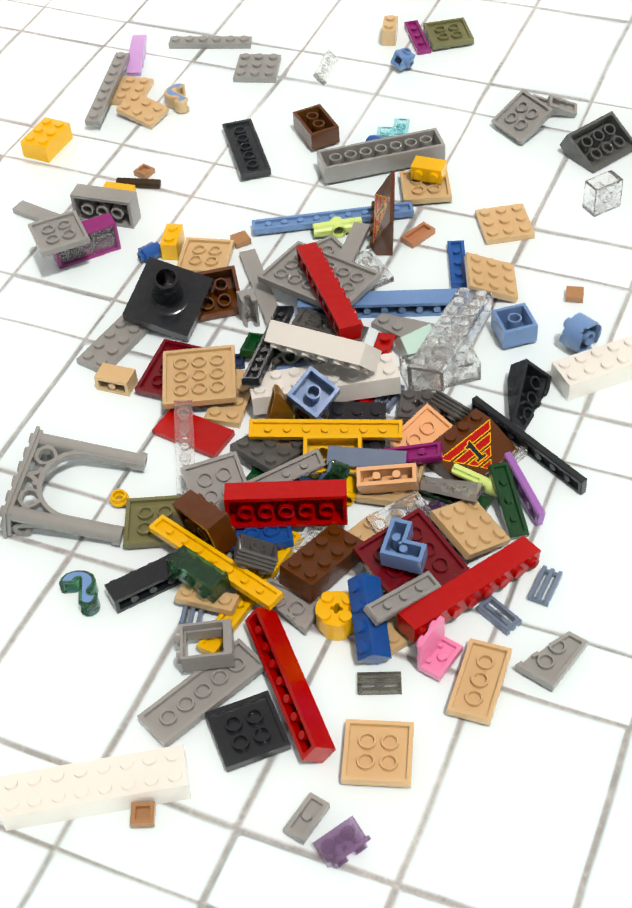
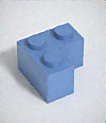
M395 517L391 518L380 550V560L383 566L422 575L428 558L427 544L411 541L413 537L412 521Z

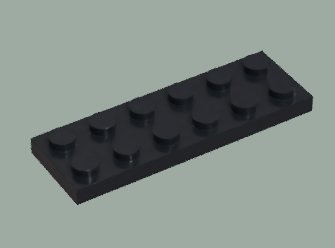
M251 118L222 124L241 180L270 175L271 168Z

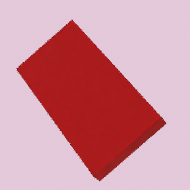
M179 408L170 409L152 429L154 435L209 458L217 457L235 436L234 430Z

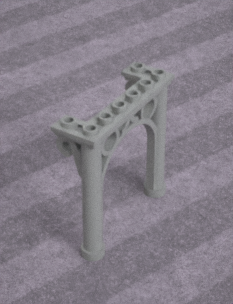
M36 426L34 433H30L29 446L24 448L23 461L18 463L17 476L14 475L12 478V488L6 493V503L0 508V517H2L0 529L3 530V538L12 536L13 532L19 536L28 537L31 535L33 528H46L112 542V545L120 546L123 540L124 526L57 512L47 504L43 497V482L53 468L72 459H87L144 472L148 453H136L45 434L40 429V426ZM34 465L39 468L36 471H32ZM27 481L33 485V488H25ZM29 495L37 498L32 504H25L23 502V499Z

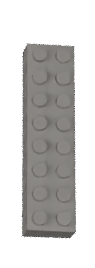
M431 128L316 151L317 166L324 183L332 184L384 172L408 169L411 167L416 155L445 160V143L437 128Z

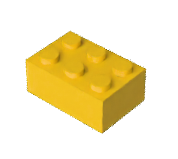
M44 117L20 141L24 157L49 163L73 139L70 123Z
M362 434L303 435V455L318 448L326 464L328 446L363 448ZM328 466L306 477L319 478L322 473H326ZM331 467L324 478H343L348 468ZM349 468L348 476L357 478L356 468Z

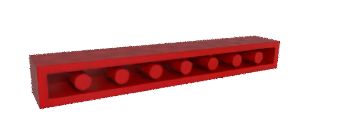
M316 242L296 246L297 261L336 335L351 340L361 338L363 323L361 319L358 320L355 308L352 309L350 299L346 298L344 288L340 287L338 277L335 278L334 270L332 267H329L327 257L324 258L322 248H319Z
M523 535L399 612L397 628L412 643L417 642L421 635L424 636L427 633L430 623L433 620L436 621L440 615L445 618V623L451 619H456L462 612L468 608H473L482 599L489 598L493 592L500 588L503 589L515 578L519 579L526 571L536 568L540 562L541 550Z
M256 607L245 622L302 761L323 763L336 750L277 612Z

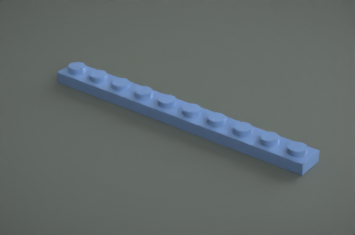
M412 201L394 203V219L414 216ZM371 206L257 219L252 220L253 235L312 229V224L327 222L333 217H341L342 219L361 217L362 222H370L371 213H374V211H371Z

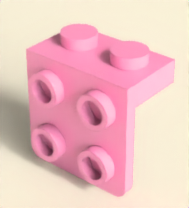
M441 615L436 621L433 620L430 623L427 633L424 636L421 635L417 640V670L440 682L463 651L462 645L445 637V618Z

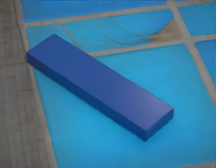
M464 240L447 241L451 289L467 288Z

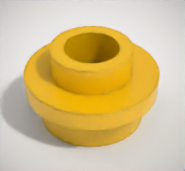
M123 489L114 490L110 496V503L114 507H123L126 505L129 495Z

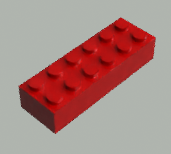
M346 479L225 483L224 486L225 511L230 516L229 522L235 529L329 526L332 523L348 525Z

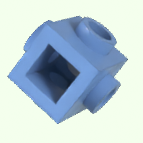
M401 48L395 50L390 63L402 71L412 67L416 55L409 48Z

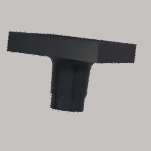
M149 256L123 311V320L188 343L212 291L214 278Z

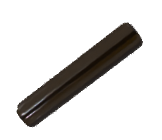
M120 177L116 179V183L135 185L136 188L160 189L162 185L160 179Z

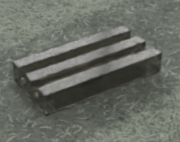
M401 671L357 672L358 695L402 694ZM384 685H397L391 687H384Z

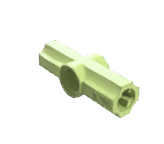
M333 217L327 222L312 224L314 238L333 235L335 238H341L350 232L354 222L362 223V218L342 219L341 217Z

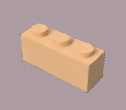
M416 463L356 468L357 488L360 494L420 490L419 470Z

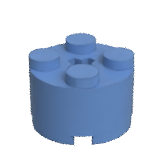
M579 312L572 318L568 317L564 321V330L559 342L577 353L592 349L590 346L593 342L597 343L602 327L597 321Z

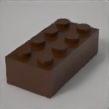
M332 523L280 565L279 583L312 603L360 562L352 550L355 546L362 543L363 540Z

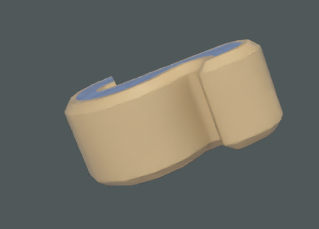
M176 83L169 86L164 91L166 105L175 109V112L180 114L189 111L190 108L187 106L188 97H185V84Z

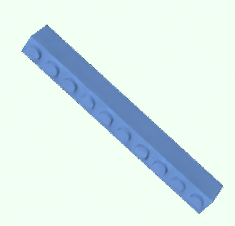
M467 288L368 291L352 306V309L355 308L357 318H377L381 313L400 317L472 315V292L468 291ZM298 298V313L302 307L325 313L323 308Z

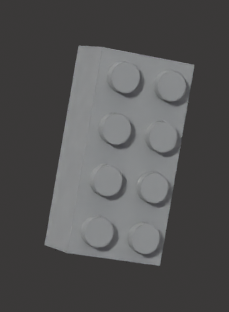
M77 183L70 194L73 210L76 211L81 221L110 212L117 227L135 229L141 219L136 191Z

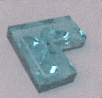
M395 118L393 127H378L377 136L385 138L408 133L410 119Z

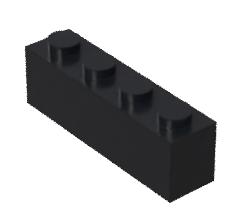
M177 550L110 581L104 587L108 599L117 614L182 584V582L192 579L189 565Z

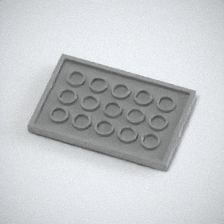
M297 241L257 276L260 283L322 308L297 261L296 246L304 245L305 243ZM323 251L324 258L327 257L329 267H332L334 270L335 278L338 277L340 287H343L345 290L346 298L350 299L351 307L381 279L380 272Z

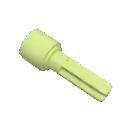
M459 464L453 465L451 470L453 475L470 482L483 483L484 493L496 498L490 476L488 478Z

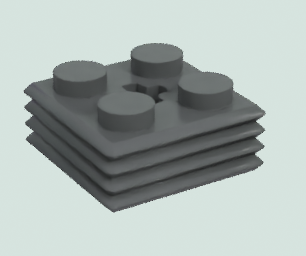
M411 389L401 390L397 420H402V425H404L427 403L432 407L434 404L430 403L429 400L432 399L431 396H434L433 393L436 392L413 391Z
M438 389L435 390L436 393H433L434 396H431L432 399L429 400L430 403L434 404L432 408L456 423L473 411Z
M238 534L234 549V561L241 568H255L261 574L274 573L278 562V547L276 544L245 534Z

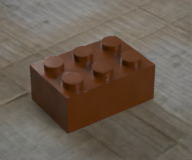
M321 104L293 112L294 128L312 151L340 142L339 126Z
M190 489L172 504L184 529L221 553L225 554L236 545L237 531L230 524L228 513L225 510L220 511L212 501H206L201 493L197 494Z

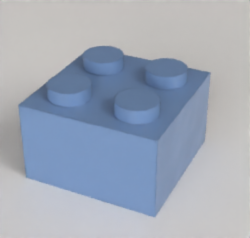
M525 302L491 310V328L503 349L537 341L538 324Z
M310 365L287 393V400L311 419H320L340 394V388Z

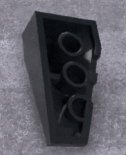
M527 358L511 364L507 379L509 420L523 431L526 430L533 419L535 410L542 404L541 400L543 397L547 396L552 379L551 375Z

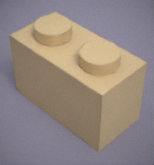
M384 16L381 30L382 46H396L398 16Z
M102 363L94 376L97 390L129 397L138 383L136 369Z

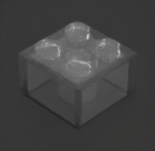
M609 170L586 180L582 208L593 217H596L621 205L624 179L613 170Z

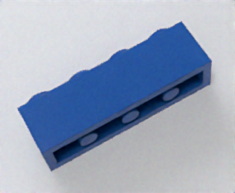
M360 573L347 580L357 658L359 662L378 665L392 658L387 621L375 626L363 611V608L383 596L381 579L377 576Z

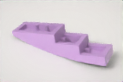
M146 34L132 36L127 76H142V68L144 67V59L146 57Z

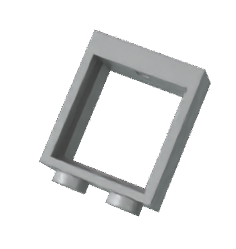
M231 618L179 624L180 633H176L177 646H180V651H176L177 664H181L183 672L235 666L234 631ZM223 637L224 652L188 656V641Z

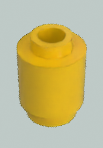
M348 476L346 478L347 506H350L356 500L358 488L357 480Z

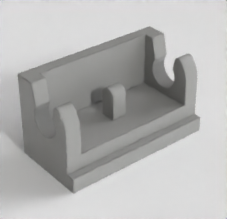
M254 289L236 291L240 320L242 319L243 325L248 328L247 322L252 321L255 327H259L258 304Z

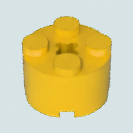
M342 591L323 592L315 607L317 628L329 640H345L347 636L352 633L354 634L349 593Z

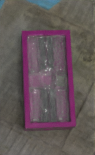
M110 212L81 221L89 236L90 243L53 254L59 269L121 249L117 225Z

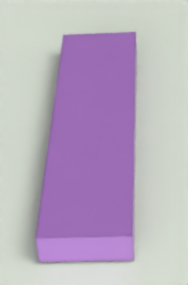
M511 451L504 453L502 462L509 463L518 496L536 526L542 525L546 514Z

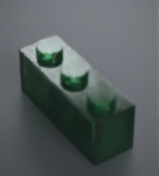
M182 545L166 559L167 572L173 579L177 578L188 589L192 588L201 598L208 599L212 603L231 587L226 572L185 545Z

